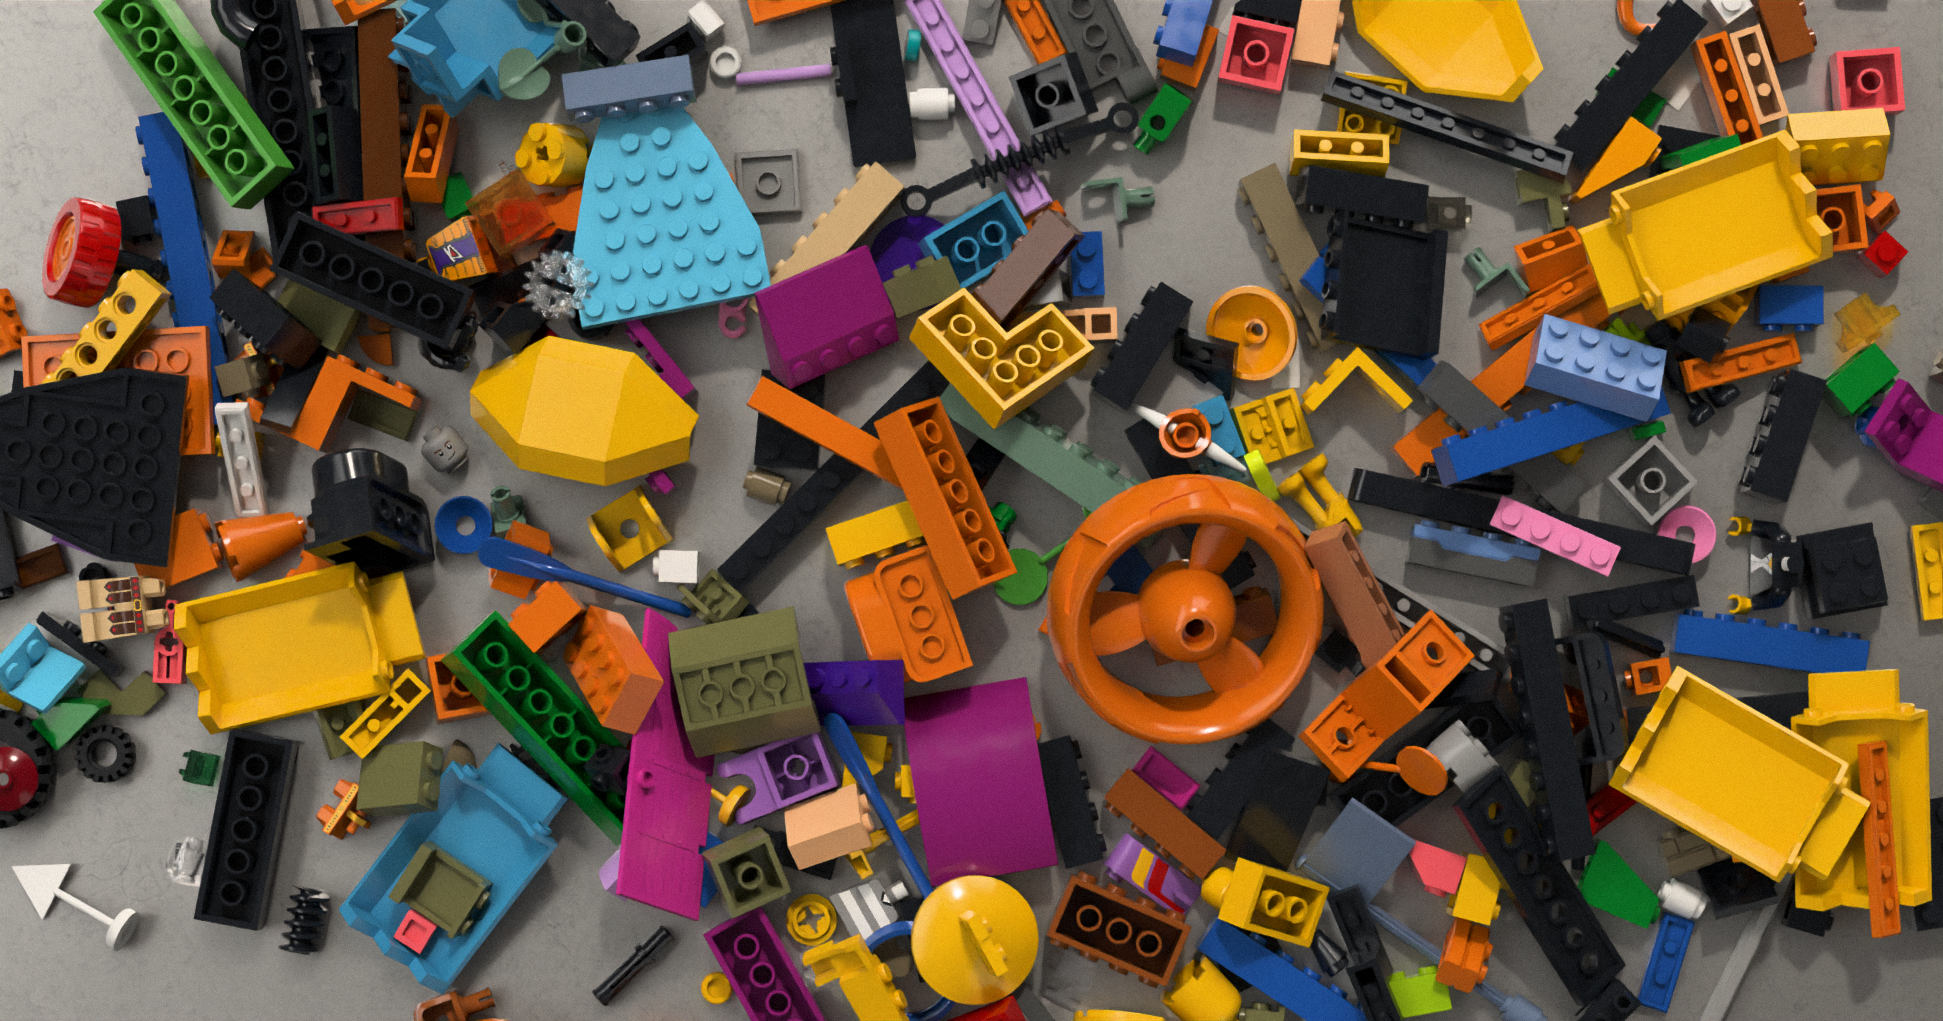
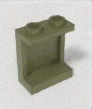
M429 840L421 844L388 898L397 904L406 903L448 932L447 937L454 939L460 934L465 936L475 921L471 916L477 908L481 910L491 897V893L488 890L493 883Z

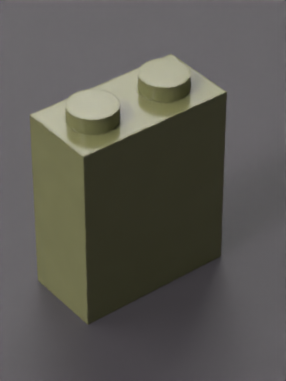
M425 741L375 746L361 761L356 810L374 817L437 811L440 795L441 768L443 765V749Z

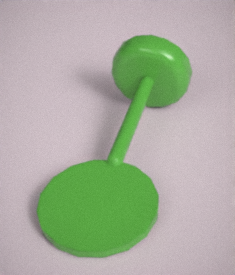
M1082 507L1085 518L1092 514L1091 511ZM1071 536L1042 557L1025 548L1009 550L1008 552L1017 573L993 584L996 593L1004 601L1014 605H1026L1037 600L1044 593L1048 583V570L1045 563L1063 551Z

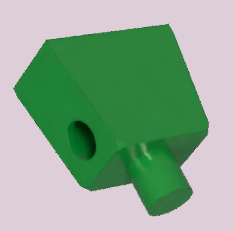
M1165 83L1137 124L1143 130L1132 145L1146 155H1149L1158 140L1161 143H1165L1194 103V100L1171 84ZM1158 115L1165 119V124L1161 130L1153 125V121Z

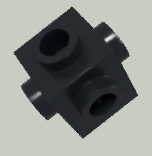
M601 743L583 766L590 777V783L599 791H610L626 795L631 751L619 745L611 746Z

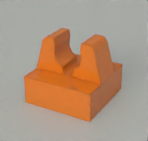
M1872 190L1870 195L1874 202L1870 206H1866L1863 203L1864 213L1869 228L1878 234L1900 213L1895 197L1889 192L1885 191L1882 193Z

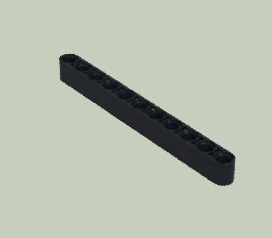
M1354 468L1347 496L1348 500L1517 538L1489 525L1500 502L1499 499L1365 469ZM1531 507L1620 546L1621 549L1617 555V561L1689 576L1696 547L1694 543Z

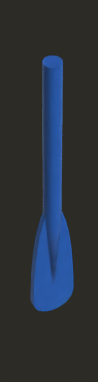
M488 537L480 543L478 548L480 562L490 568L540 580L571 582L689 618L692 611L683 603L572 570L564 563L546 554L500 537Z
M837 713L826 715L824 727L854 779L863 792L866 793L925 900L934 890L878 791L874 778L854 737L840 715Z

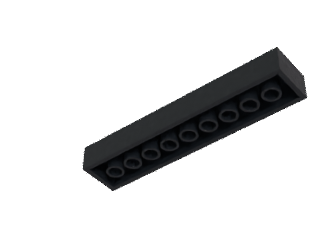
M242 0L245 12L252 19L261 23V29L252 46L247 51L239 48L248 104L295 168L263 198L274 261L295 212L297 211L313 218L312 207L319 206L315 202L307 111L317 109L318 102L301 0Z

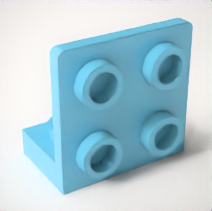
M28 623L0 654V689L11 697L46 714L84 672L86 666L83 662L50 646L38 627Z

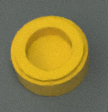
M717 971L708 974L701 984V993L708 1002L721 1004L731 997L733 987L725 973Z

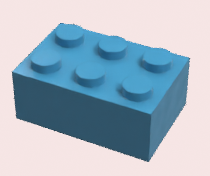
M1002 191L924 237L918 243V246L925 257L933 255L936 260L947 255L961 289H967L989 276L995 264L1002 259L1005 260L1012 252L1011 246L1016 239L1026 235L1029 231L1005 191Z

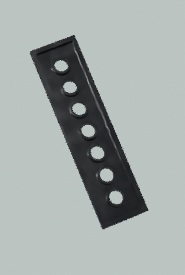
M1493 765L1494 770L1467 790L1452 807L1575 1003L1579 1006H1586L1626 964L1561 861H1547V856L1544 855L1541 848L1543 835L1540 826L1503 767ZM1492 803L1496 805L1495 817L1493 819L1489 816V807ZM1510 828L1512 831L1511 842L1507 845L1504 835L1506 830ZM1526 853L1528 857L1527 866L1525 869H1522L1520 859ZM1541 878L1543 880V891L1538 894L1536 883ZM1557 903L1559 906L1558 916L1556 919H1553L1552 907ZM1571 928H1573L1574 940L1571 944H1569L1567 940L1568 931ZM1586 953H1588L1590 956L1589 965L1585 969L1583 966V957Z

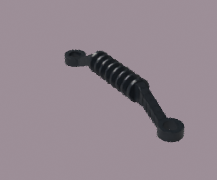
M1117 103L1111 107L1108 116L1100 121L1097 120L1093 123H1087L1086 125L1078 126V128L1074 127L1071 130L1062 131L1058 124L1054 126V137H1051L1046 130H1043V141L1040 142L1033 134L1030 136L1031 146L1029 147L1021 139L1019 140V151H1016L1011 144H1008L1007 155L1004 156L999 149H996L994 161L987 154H983L984 165H980L973 158L970 160L972 168L936 186L926 189L920 185H912L906 188L901 195V208L910 217H923L928 214L933 202L947 196V194L950 195L962 189V187L965 188L978 182L980 188L984 189L986 188V177H989L994 184L998 183V172H1001L1006 179H1009V168L1012 167L1017 174H1021V163L1023 162L1030 170L1034 169L1033 158H1037L1044 165L1046 153L1053 160H1056L1058 148L1065 155L1071 154L1069 146L1081 140L1108 132H1114L1122 136L1129 135L1137 127L1139 121L1138 111L1129 103ZM1119 111H1127L1132 117V122L1127 127H1119L1114 122V115ZM913 193H920L926 200L924 207L919 210L911 209L907 204L908 197Z

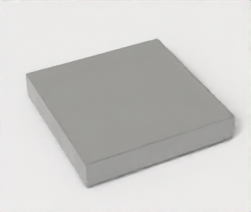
M798 149L735 153L737 189L753 216L802 213Z

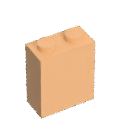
M856 783L784 808L787 844L799 870L872 846L870 832L874 831V825L869 812H872V807L866 793L861 795Z

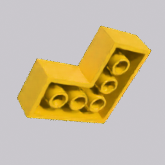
M962 288L918 317L909 336V339L994 430L1082 370L1094 350V347L1053 303H1050L1006 333L965 288Z

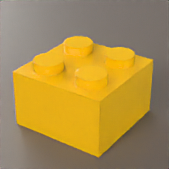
M1462 851L1461 856L1466 857L1467 860L1455 895L1450 893L1446 913L1490 926L1491 919L1497 920L1501 902L1497 901L1500 888H1504L1483 856Z

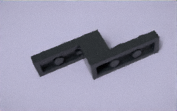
M1358 884L1328 894L1326 899L1350 953L1346 971L1367 1021H1405L1389 984L1394 969Z

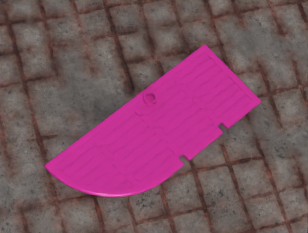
M647 608L645 611L642 646L664 683L635 735L632 734L616 895L693 921H699L705 859L703 855L698 854L699 847H706L712 785L705 783L706 776H713L715 754L696 758L686 734L671 668L668 639L669 632L678 631L679 629L661 614Z

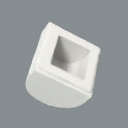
M702 0L687 12L686 21L691 23L696 33L704 42H709L726 25L706 0Z

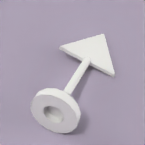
M72 864L11 866L42 920H44L55 897H58L109 926L105 941L107 947L114 951L120 950L135 930L139 919L138 912L126 908L113 920L60 890Z

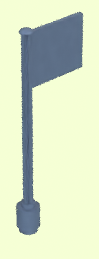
M1352 797L1309 855L1304 854L1297 859L1295 864L1296 870L1300 869L1320 884L1330 887L1329 890L1332 892L1358 884L1372 920L1438 965L1442 953L1440 949L1371 902L1415 846L1416 841ZM1483 980L1482 984L1476 983L1473 988L1477 993L1499 1007L1498 1010L1502 1012L1500 1016L1502 1021H1547L1548 1019L1547 1016L1542 1014L1543 1010L1519 993H1516L1514 997L1509 994L1506 996L1485 980Z

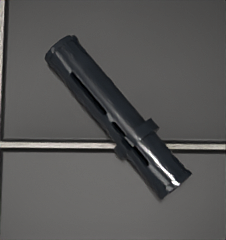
M1424 462L1420 469L1421 482L1442 485L1436 464ZM1488 472L1448 485L1446 488H1468L1510 495L1513 492L1515 483L1512 481L1514 478L1512 475Z
M661 925L642 945L638 943L634 947L635 952L592 991L594 996L604 1006H607L646 966H652L656 962L655 958L671 942L675 941L673 935Z

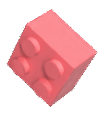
M1232 15L1217 82L1279 96L1295 29Z
M1900 47L1838 51L1829 57L1833 111L1883 108L1885 116L1898 115L1905 111Z

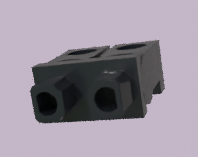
M1614 977L1594 997L1596 1001L1591 1000L1586 1006H1581L1569 1019L1571 1021H1625L1642 1003L1620 980Z

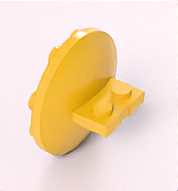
M983 875L957 877L937 887L919 907L911 930L912 957L923 980L941 996L967 1005L991 1003L1012 993L1030 973L1038 951L1037 923L1027 901L1007 883Z

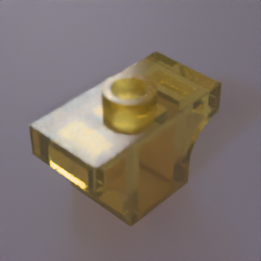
M1865 292L1833 313L1842 327V334L1836 345L1842 353L1850 351L1864 340L1868 345L1883 335L1882 327L1901 314L1894 304L1887 307L1876 305Z

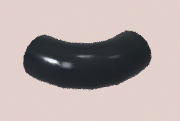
M210 0L211 14L220 32L234 45L247 51L256 40L261 29V23L252 19L245 12L242 0Z

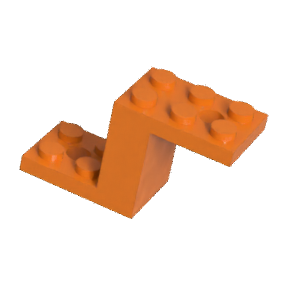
M338 354L336 359L327 356L291 434L278 430L275 431L328 454L360 385L415 411L419 410L423 400L416 397L418 390L397 380L394 386L387 383L389 377L367 367L364 373L358 370L361 364L341 354ZM247 397L246 402L249 403L251 418L260 423V417L266 404ZM236 399L235 403L244 401Z
M1430 609L1387 653L1354 678L1298 737L1343 783L1387 738L1420 714L1475 655ZM1427 647L1435 650L1438 657L1437 660L1429 657L1426 650ZM1336 731L1346 736L1347 745L1338 741Z

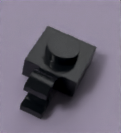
M1336 629L1333 630L1314 653L1338 674L1344 667L1356 677L1366 670L1363 664L1354 657L1358 652L1356 645Z

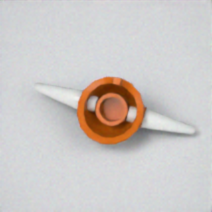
M1135 403L1130 404L1131 410L1159 429V440L1165 451L1173 458L1189 459L1201 454L1241 473L1246 472L1245 466L1211 440V427L1206 417L1198 409H1178L1166 416Z

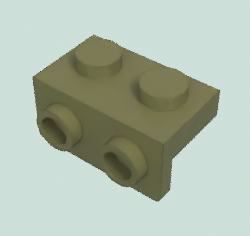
M713 568L692 591L687 589L682 583L677 587L685 595L681 601L694 613L698 611L696 615L706 624L735 619L750 603Z
M363 699L313 711L330 760L354 753L340 736L363 714Z

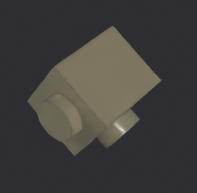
M263 353L214 366L223 397L241 393L242 398L260 394L261 386L272 383Z

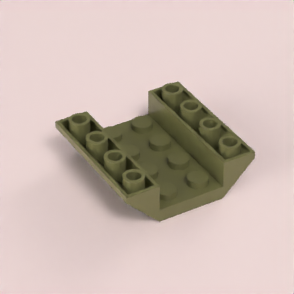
M794 606L668 633L674 682L686 734L696 758L822 731L816 703L811 697L799 643L801 636Z

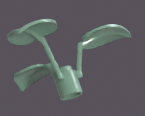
M517 0L518 9L526 21L538 23L543 20L546 26L560 29L554 35L555 46L538 61L535 55L525 48H514L504 54L498 66V87L503 95L514 100H531L543 94L550 84L551 77L549 72L541 65L558 51L571 53L577 49V60L582 63L578 72L605 68L586 49L583 56V48L586 46L584 42L586 30L582 24L576 21L567 22L566 20L556 22L535 0ZM623 60L619 65H625L626 63Z

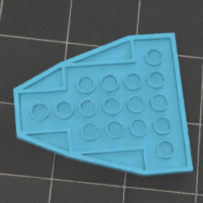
M669 106L658 108L652 113L637 111L626 113L625 116L620 118L601 117L586 166L571 261L583 330L755 297V292L771 286L761 230L712 143L684 108H672Z

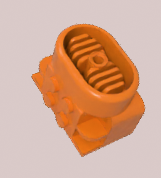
M928 544L885 559L876 566L874 572L851 579L844 584V590L868 660H903L904 683L912 680L921 683L929 682L973 666L943 578L931 555Z

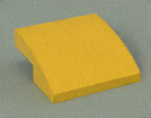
M1294 387L1229 410L1245 453L1248 454L1259 449L1266 464L1314 448Z

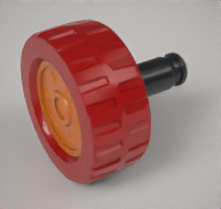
M73 197L64 203L52 225L43 258L42 285L45 294L50 299L69 305L89 308L96 305L102 298L113 274L122 276L127 271L131 272L132 269L143 270L159 283L163 277L164 268L161 260L155 261L147 256L120 250L121 219L114 207L94 200Z

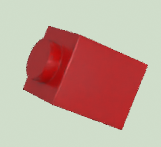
M1883 231L1877 234L1868 244L1869 247L1861 251L1856 258L1880 279L1887 276L1908 251L1888 232Z

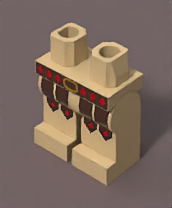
M149 575L76 581L79 610L113 606L115 610L80 614L83 643L155 633V629L170 624L167 608L153 610L151 597L165 596L164 579L149 578Z

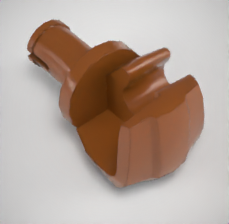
M489 987L465 997L458 995L457 991L454 990L418 1003L413 1013L414 1021H439L441 1016L446 1015L449 1021H468L470 1019L469 1015L496 1007L494 998L480 1002L484 998L493 996Z

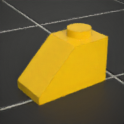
M850 731L872 776L884 768V762L891 763L893 743H887L888 736ZM845 764L842 788L854 783L859 787Z

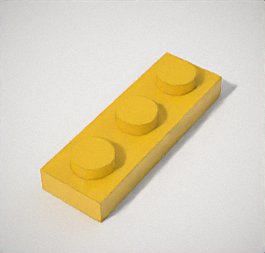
M1943 522L1909 526L1921 620L1942 619Z

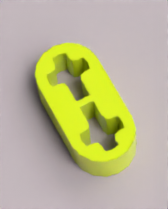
M1259 449L1244 455L1260 492L1274 502L1281 499L1282 497L1276 488V483Z

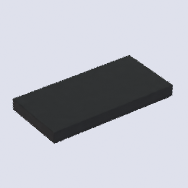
M1270 746L1227 845V851L1224 853L1225 858L1237 862L1238 857L1287 872L1331 770L1324 763Z

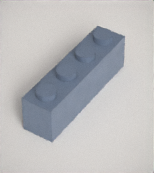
M689 55L561 74L565 107L570 122L588 123L593 121L594 118L605 116L620 118L625 116L626 113L637 111L652 113L658 108L669 106L672 108H684L689 103L697 102Z

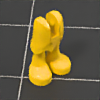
M1323 452L1307 462L1297 472L1276 487L1283 497H1292L1315 522V529H1322L1338 524L1340 521H1346L1354 537L1359 536L1363 532L1361 522L1350 507L1348 499H1345L1342 491L1338 494L1327 480L1324 471L1327 467L1328 459ZM1304 479L1326 503L1324 510L1307 489Z

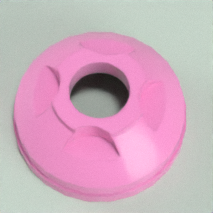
M1680 506L1670 510L1662 518L1657 535L1676 539L1675 534L1679 527L1688 526L1693 530L1694 539L1691 543L1696 544L1692 563H1696L1709 555L1716 542V529L1712 519L1706 512L1694 506Z

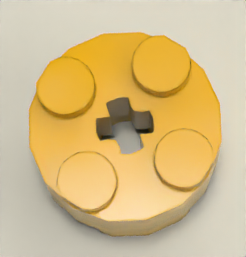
M533 123L523 136L520 147L515 153V163L521 168L527 180L536 186L569 187L577 185L585 177L586 166L589 160L585 143H589V139L583 130L575 125Z

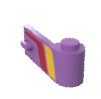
M1128 833L1123 835L1103 863L1108 867L1105 873L1118 883L1125 879L1165 909L1170 908L1184 915L1201 893V887Z

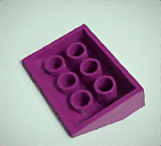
M866 245L754 293L771 374L788 389L899 341L894 311L870 250Z

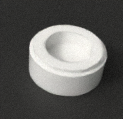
M728 46L717 48L710 57L711 70L718 78H734L742 67L739 53Z

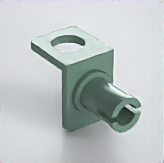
M1122 177L1086 181L1081 185V190L1112 187L1117 224L1128 220V208L1152 207L1155 205V196L1142 198L1154 194L1152 186L1126 190L1123 186Z
M1477 247L1473 250L1474 254L1470 252L1464 258L1465 262L1470 265L1481 279L1479 284L1474 287L1473 294L1476 298L1506 276L1524 298L1530 296V289L1509 262L1500 268H1495L1483 253L1481 247Z
M502 485L495 487L490 495L493 501L491 509L497 537L504 539L513 520L526 525L527 521L521 495L511 496L510 489Z

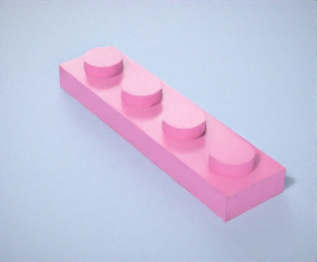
M1502 495L1489 524L1606 577L1609 576L1621 549L1620 546Z

